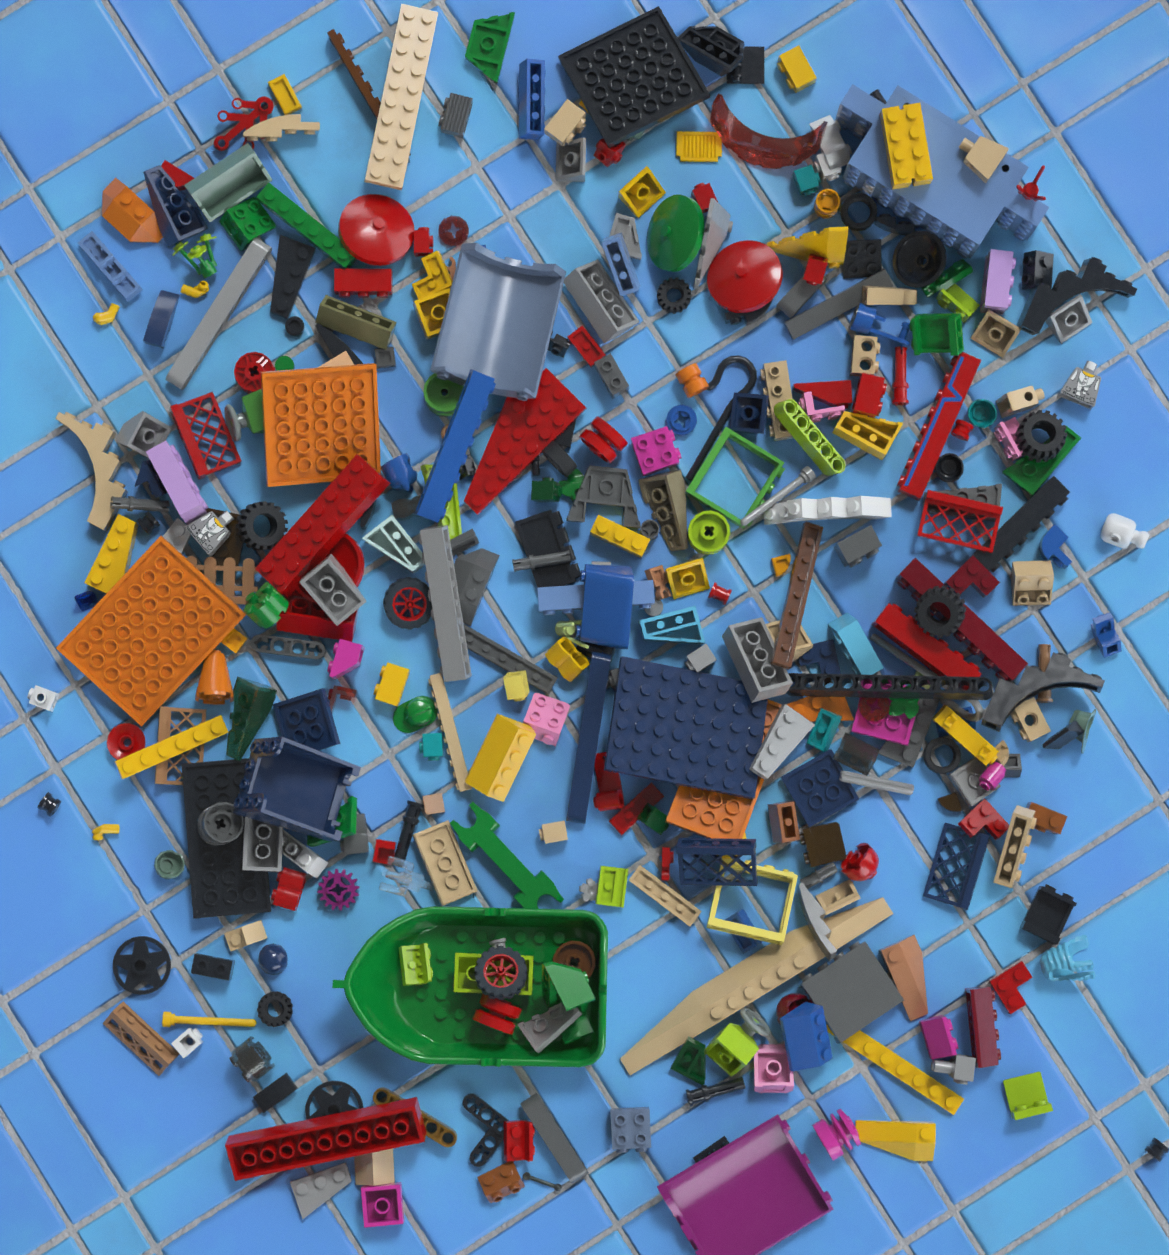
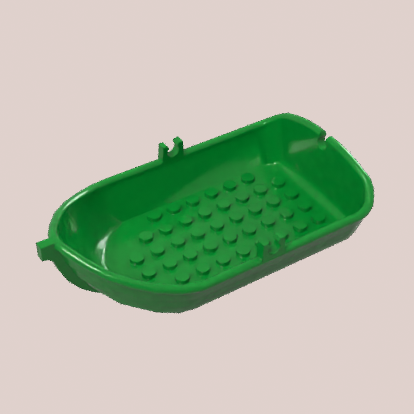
M439 906L415 909L395 918L372 935L353 959L346 971L344 980H333L332 988H344L345 996L353 1012L363 1027L378 1042L412 1061L426 1064L495 1067H585L594 1064L602 1056L606 1047L608 931L605 923L597 914L586 910ZM506 938V948L511 947L513 951H518L520 955L534 956L532 995H513L511 999L504 998V1000L511 1002L512 1005L522 1009L518 1019L508 1016L505 1018L516 1025L512 1035L472 1019L477 1009L487 1012L489 1009L481 1006L479 1003L482 993L454 992L455 953L482 954L484 951H489V948L492 947L489 942ZM580 941L590 947L596 959L595 969L588 978V984L595 1000L587 1003L588 1009H585L586 1017L594 1033L567 1044L564 1043L561 1035H559L538 1053L517 1024L525 1023L531 1020L533 1016L541 1015L548 1011L542 996V964L548 961L553 962L556 950L563 943ZM427 943L431 952L429 960L430 967L433 970L432 981L423 985L403 986L399 947ZM573 958L570 960L572 966L577 965V959Z

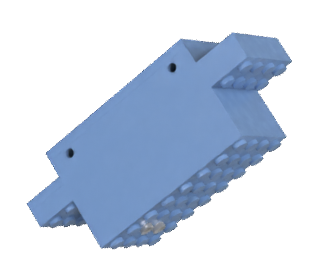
M853 84L841 101L835 120L838 121L842 129L851 130L856 138L862 140L847 164L843 176L845 183L852 188L857 187L861 190L862 194L873 197L880 206L884 208L889 207L894 210L893 213L900 218L905 217L910 220V224H915V228L921 227L927 232L936 235L942 240L944 246L947 248L953 247L958 250L957 253L963 258H972L995 221L998 222L997 225L1004 230L1009 229L1014 232L1013 235L1016 238L1028 240L1050 208L1039 200L1036 202L1033 199L1027 200L1022 194L1018 193L1016 186L1029 167L1007 153L987 183L983 182L964 164L963 161L968 153L959 148L964 138L975 144L980 136L897 85L886 104ZM920 103L933 180L931 184L913 186L914 179H911L910 187L892 190L880 112L882 108L899 106L901 110L903 105Z

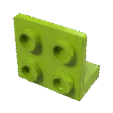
M957 284L952 285L946 290L942 289L936 297L937 303L943 309H948L952 313H961V321L963 323L980 306Z
M1038 1071L1003 1080L1012 1119L1019 1120L1053 1111L1052 1104L1047 1099L1041 1072Z

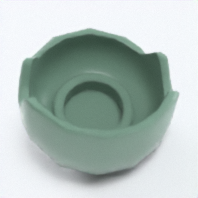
M173 850L160 852L154 862L156 873L168 880L177 878L184 871L185 867L183 856Z

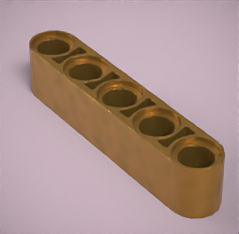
M385 1087L378 1088L373 1094V1101L376 1105L404 1100V1098ZM378 1092H385L387 1100L384 1102L377 1099ZM421 1110L427 1132L426 1136L444 1147L453 1146L457 1140L456 1131ZM433 1122L436 1124L437 1130L431 1133L427 1130L426 1125ZM451 1133L454 1140L447 1143L443 1140V1135Z

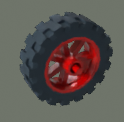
M405 577L398 579L389 586L385 592L383 604L388 619L394 625L402 629L411 630L413 628H420L421 625L429 621L432 603L428 598L429 587L427 584L417 578ZM410 589L409 597L406 598L402 591ZM413 590L417 591L420 596L412 599ZM398 594L404 599V602H395ZM423 598V607L414 604ZM396 605H405L400 613H398L395 607ZM414 607L417 608V609H419V610H421V611H420L417 615H415V616H414L413 610H412V608H414ZM407 609H409L411 617H405L402 615Z
M491 947L489 951H484L476 962L475 980L477 986L484 995H488L491 999H511L513 995H518L526 984L527 966L525 960L518 951H513L511 947ZM500 961V966L497 967L493 962ZM504 961L511 963L506 968L503 966ZM491 966L496 972L487 973V969ZM514 967L516 975L507 973V971ZM496 976L493 983L487 977ZM505 978H512L513 981L507 984ZM500 980L503 981L504 985L498 986L496 984Z

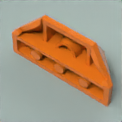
M115 178L103 190L102 217L129 242L158 243L163 236L159 230L155 212L125 184Z

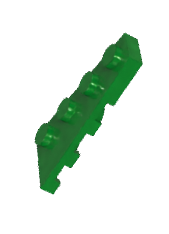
M1066 426V442L1055 458L1049 459L1047 462H1044L1042 459L1040 463H1037L1036 459L1028 460L1029 457L1026 455L1009 468H1006L1002 473L1029 495L1033 496L1077 445L1081 437ZM1050 438L1047 439L1043 444L1050 443Z

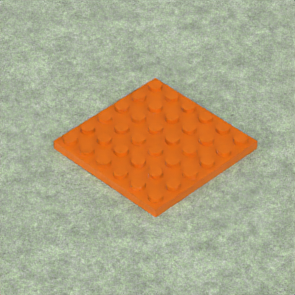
M375 363L261 372L267 487L332 482L356 454L364 458L381 474L377 367Z

